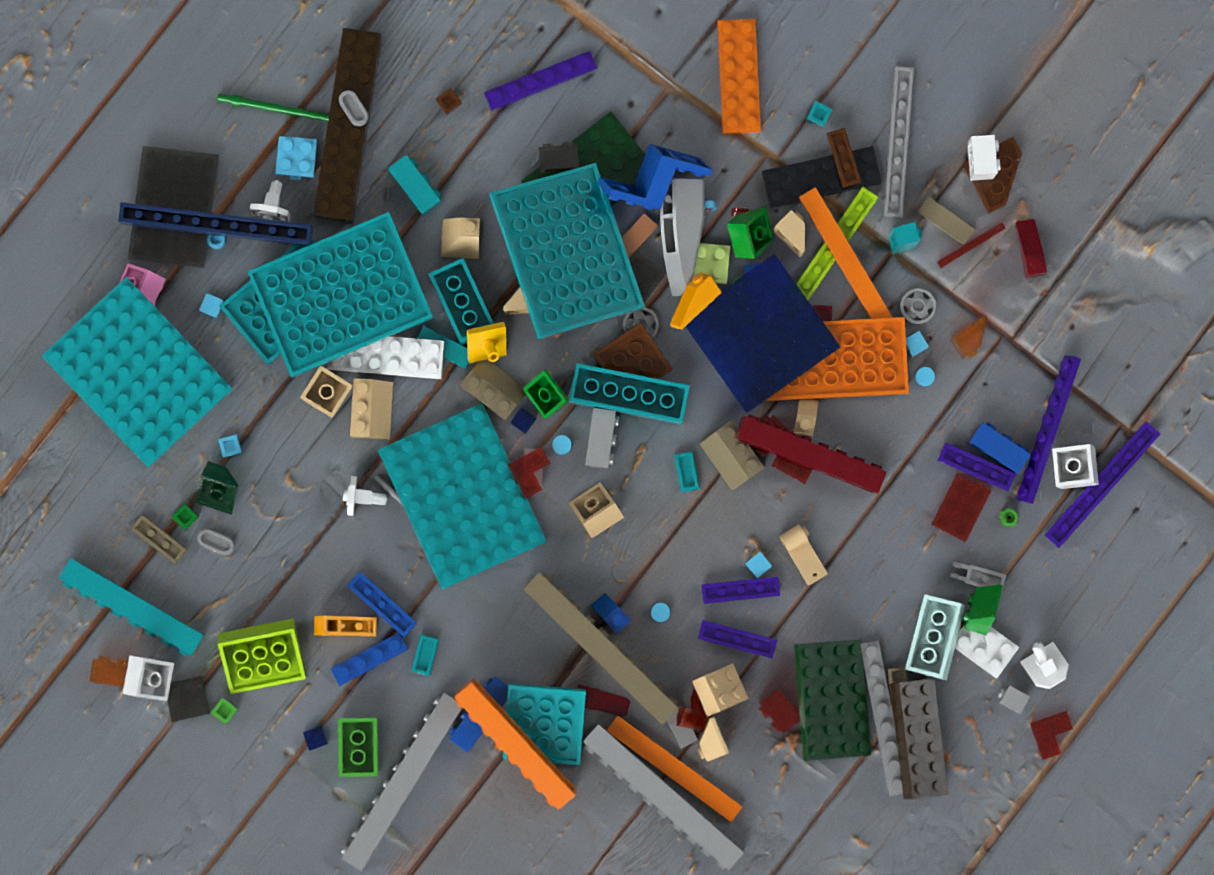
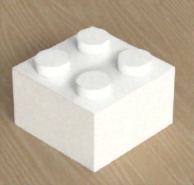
M995 135L971 136L967 143L970 181L993 179L998 174V171H1000V160L996 159V153L999 151L998 140H995Z
M1086 444L1052 449L1057 488L1068 489L1099 485L1096 452L1093 445Z
M130 655L123 694L167 701L174 663Z

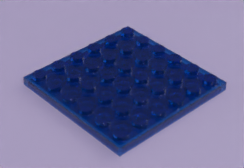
M775 254L724 288L719 296L685 326L746 414L841 348Z

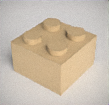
M733 663L692 681L707 717L749 699Z

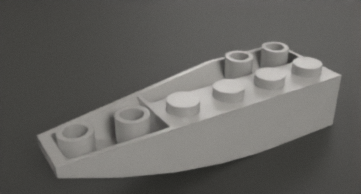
M672 179L660 209L663 254L673 297L682 296L687 284L692 281L705 218L704 179Z

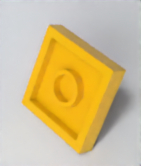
M504 322L467 330L469 363L483 360L495 362L499 357L506 355V326Z

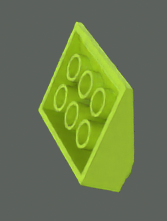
M294 618L218 633V648L230 694L306 679Z

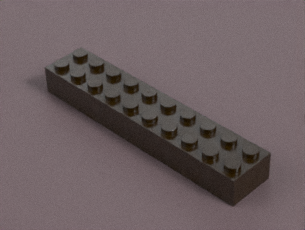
M343 28L313 214L315 218L353 223L382 43L381 33ZM350 90L358 96L369 115L365 125L355 126L351 123L339 104V96L342 92Z

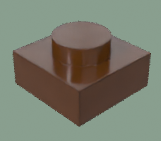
M451 88L435 99L446 115L462 105V102Z

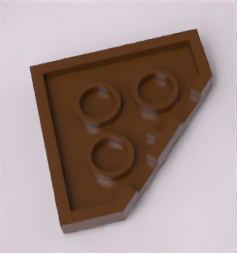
M1014 137L999 144V151L996 153V159L1000 160V171H998V174L993 179L971 181L988 214L1007 204L1022 155ZM967 160L962 165L970 178L969 160Z
M641 322L593 353L600 366L604 369L660 379L673 370Z

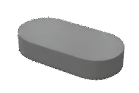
M350 90L342 92L339 96V104L351 123L355 126L365 125L369 115L358 96Z
M203 529L198 533L197 541L202 547L224 556L230 555L234 551L235 544L230 537L211 529Z

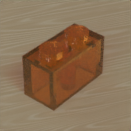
M98 656V660L93 659L89 682L124 687L129 660L117 659V662H111L110 657Z

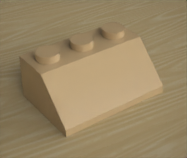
M353 379L350 436L352 438L390 440L393 382Z

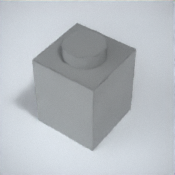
M1007 685L1006 688L1003 687L998 694L1000 698L998 702L1018 714H1021L1030 696L1010 685Z

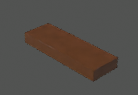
M842 128L826 133L842 188L861 183L846 129Z

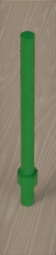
M218 94L217 101L230 103L236 107L241 105L328 122L329 114L245 99L239 95Z

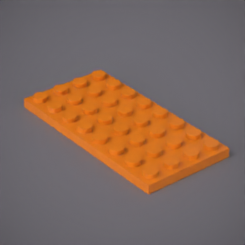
M905 317L751 325L755 402L909 394Z

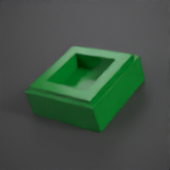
M185 503L172 518L186 531L199 516Z

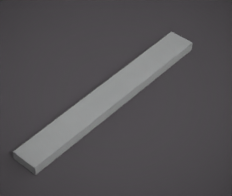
M895 66L883 213V217L903 218L914 77L913 67Z

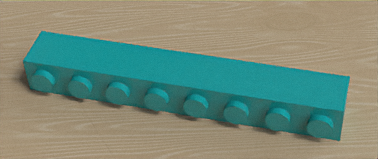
M72 558L69 559L59 576V579L63 581L61 584L69 589L75 587L80 590L78 592L79 595L86 599L89 596L96 600L95 604L104 609L106 606L111 608V613L119 618L125 616L129 619V624L136 628L139 625L146 629L144 631L146 634L152 637L156 635L161 637L162 643L169 647L173 644L179 648L178 652L186 657L189 654L194 656L205 638L204 634Z

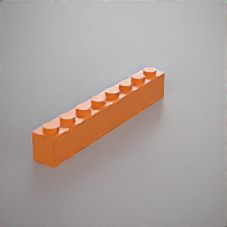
M474 677L456 691L454 696L456 704L468 712L469 718L473 722H477L481 726L482 732L495 741V746L508 755V760L521 769V774L534 783V788L547 797L546 800L552 807L555 806L559 810L576 796L577 789Z

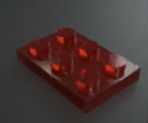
M957 473L931 525L966 542L991 490Z

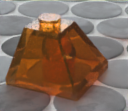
M986 315L963 329L950 340L962 359L965 357L970 359L978 354L977 349L981 347L987 322Z

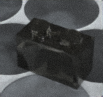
M562 142V145L554 146L553 143H546L542 145L543 147H539L541 173L569 171L579 168L577 144Z

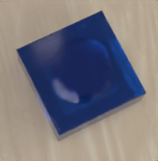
M520 408L510 424L524 434H527L537 418L523 408Z
M322 726L303 732L309 751L328 744Z

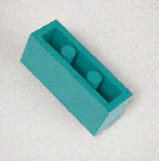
M405 155L390 166L388 170L421 215L425 216L441 204L439 198L442 196L436 188L432 189L429 186L430 180L424 172L420 174L416 169L419 165L413 157L409 159Z
M915 222L893 228L888 235L893 254L915 249L920 242L922 232L920 226L916 227Z

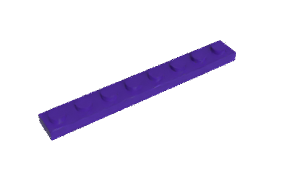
M1064 355L1061 361L1060 370L1055 379L1054 388L1049 397L1048 406L1043 415L1042 424L1037 433L1036 442L1031 451L1022 484L1018 490L1016 499L1018 501L1030 504L1034 502L1081 361L1078 357Z
M1146 421L1098 474L1099 485L1088 486L1044 536L1057 548H1060L1160 436V433Z

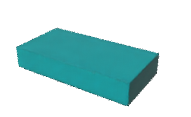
M693 451L675 454L674 460L681 493L700 489Z
M420 634L411 672L430 676L439 639Z

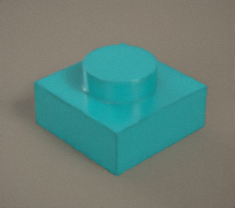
M815 101L807 119L824 127L833 109Z

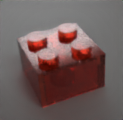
M775 689L758 703L761 706L758 710L765 718L770 717L773 721L771 726L777 733L782 732L785 734L800 722V715L779 689Z

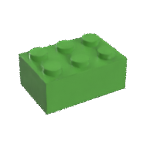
M338 718L339 777L379 776V718Z

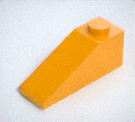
M700 272L687 284L670 322L671 327L682 330L722 293L711 275Z
M314 616V635L376 636L377 617Z

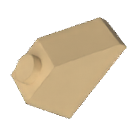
M799 400L793 430L795 432L794 435L813 437L819 400Z

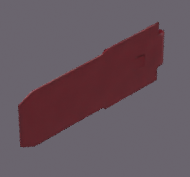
M578 684L577 689H586L585 708L621 717L627 716L630 701L627 698Z

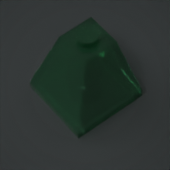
M210 461L207 462L200 476L195 503L232 515L238 484L227 467Z

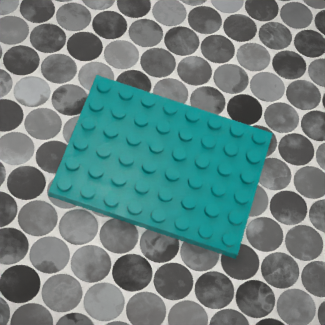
M596 163L497 190L489 194L538 340L645 307L607 194L597 184L601 176Z
M389 212L247 271L291 378L433 318Z
M127 277L41 355L148 468L232 390V387Z
M483 403L378 450L441 590L547 542Z

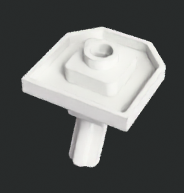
M279 180L272 181L270 190L266 193L264 204L250 205L252 215L263 217L265 220L274 221L276 219L290 222L291 215L289 211L279 207L282 183Z
M351 476L350 486L348 485V490L344 489L343 501H347L346 505H348V516H354L355 504L386 505L388 499L386 494L356 489L357 476Z
M1041 642L1034 643L1032 647L1034 654L1020 661L1037 687L1050 689L1067 677L1069 664L1054 642L1045 647Z

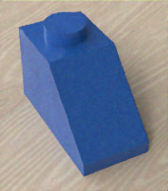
M606 593L591 605L616 634L631 622L627 615Z

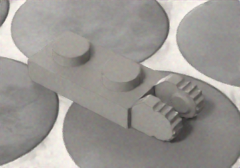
M957 562L953 563L955 568L967 570L965 577L950 573L949 578L963 581L965 584L975 587L998 584L1004 586L1005 574L970 564L968 566Z

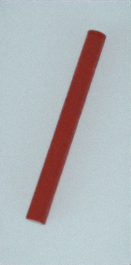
M1001 222L937 261L940 268L946 266L1005 230L1004 224Z

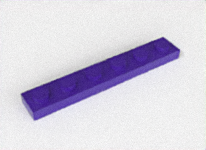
M587 51L486 91L484 94L491 111L597 70L591 52Z

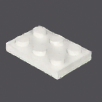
M964 623L959 630L955 649L997 679L1019 647L992 627H990L987 635L964 629Z

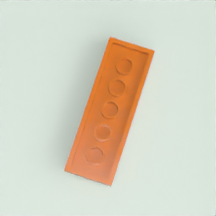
M755 19L717 20L723 134L761 133Z

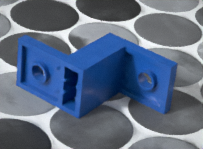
M649 144L634 186L603 177L599 178L597 184L604 193L608 194V198L614 201L621 199L633 206L640 204L648 210H653V208L660 210L675 169L684 173L686 170L691 171L693 175L703 177V175L710 177L713 169L700 157Z

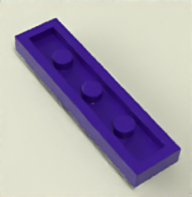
M948 443L944 444L937 460L1007 492L1016 473Z
M778 577L701 585L703 604L780 596Z
M702 620L698 635L700 640L771 659L773 658L777 643L776 639Z

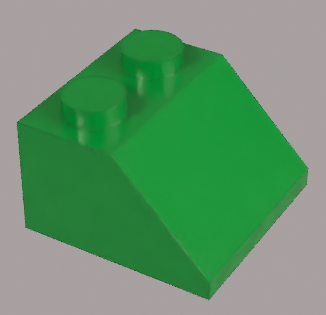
M766 207L738 214L727 223L732 247L737 258L754 259L775 241Z
M547 369L543 370L523 388L544 419L559 412L569 403L568 398Z
M1003 585L976 587L974 593H970L967 605H970L969 610L965 611L963 621H966L964 629L987 635L996 617Z

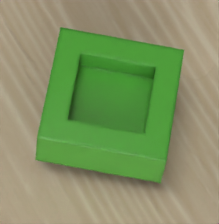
M222 698L211 714L227 725L238 708Z

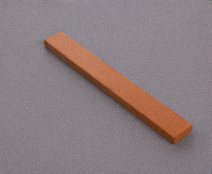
M816 187L798 197L870 319L893 318Z
M618 715L607 729L608 733L730 822L734 820L741 810L742 806Z

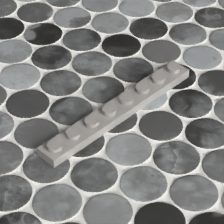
M879 641L860 644L888 793L889 796L903 794L894 716Z

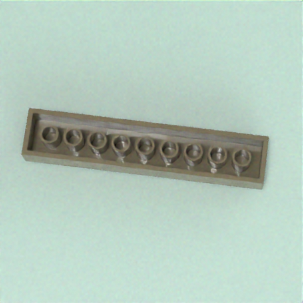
M539 572L524 587V591L663 725L678 710L676 706L678 702L671 695L666 697L662 693L664 688L658 682L653 684L648 679L650 675L643 668L639 670L634 665L636 661L629 654L625 656L620 652L623 648L615 640L611 643L607 639L609 635L601 627L597 629L593 625L595 621L587 613L583 615L579 611L581 607L574 600L569 602L565 598L567 593L562 588L558 587L556 589L552 585L554 581L546 573L542 575Z

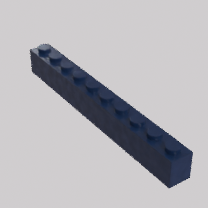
M122 202L120 203L118 222L122 225L299 246H309L312 244L314 229L312 225Z

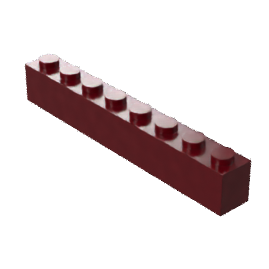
M749 414L748 417L744 416L741 418L734 439L873 494L880 492L886 475V471L881 470L882 466L874 463L868 465L864 463V459L857 456L853 458L846 456L847 452L836 449L835 452L830 450V446L827 444L811 442L812 439L803 435H801V438L794 435V431L785 428L782 431L777 429V425L766 421L764 424L759 422V418Z

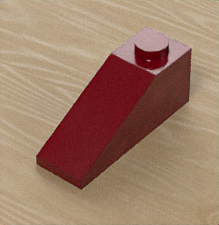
M1035 219L1015 222L1025 278L1045 275L1047 273L1046 263Z

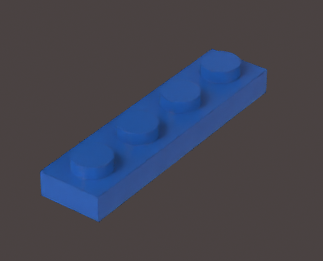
M361 572L347 585L404 638L417 624L416 621Z
M397 633L333 667L331 671L339 686L407 651L408 648L400 633Z

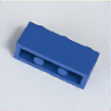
M988 422L980 424L968 443L1017 475L1031 455L1028 453V449L1021 444L1017 446L1011 442L1013 439L1007 434L1003 433L1001 435L996 432L997 428Z

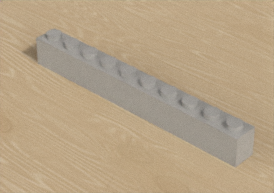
M446 693L442 696L439 694L433 704L436 707L433 712L428 711L423 719L426 722L423 728L418 727L413 735L415 741L412 745H407L402 753L405 755L402 762L398 760L392 769L395 772L392 778L388 777L382 786L385 788L381 795L377 794L372 802L374 804L371 812L369 810L366 811L362 818L364 821L361 828L357 827L351 836L354 838L350 845L347 843L341 852L344 855L342 860L360 871L366 866L463 709L456 704L454 698Z
M599 724L583 741L585 743L584 748L591 754L595 752L599 755L600 758L598 760L605 767L610 765L614 769L612 773L620 780L625 778L629 782L627 786L632 791L642 793L644 795L642 799L649 806L653 803L658 808L656 811L664 819L668 816L673 821L671 825L678 831L681 829L687 833L685 837L692 844L697 842L702 846L700 851L707 857L712 855L716 859L714 863L719 868L730 870L744 854L742 850Z

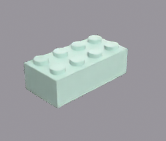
M924 595L906 670L947 681L965 605Z

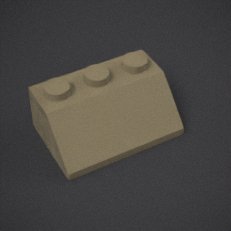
M489 360L479 361L460 384L461 388L506 422L527 396L523 390L524 387Z
M730 421L706 438L700 445L733 491L764 470V466L749 444L734 439L737 427L733 421Z

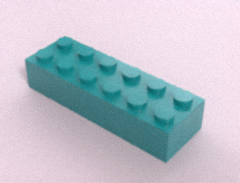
M576 363L569 403L613 410L618 413L682 425L690 385Z

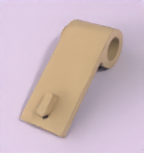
M798 524L779 535V538L805 582L810 586L827 576L828 573L808 541L807 537L810 535L806 527H801Z

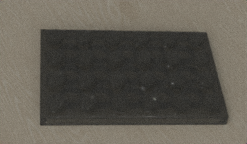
M143 146L135 204L212 213L219 155ZM132 226L128 259L205 268L208 235Z

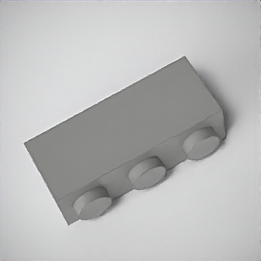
M593 408L585 466L608 469L609 465H613L614 454L610 452L611 446L616 444L617 435H613L614 427H618L619 416H616V411Z

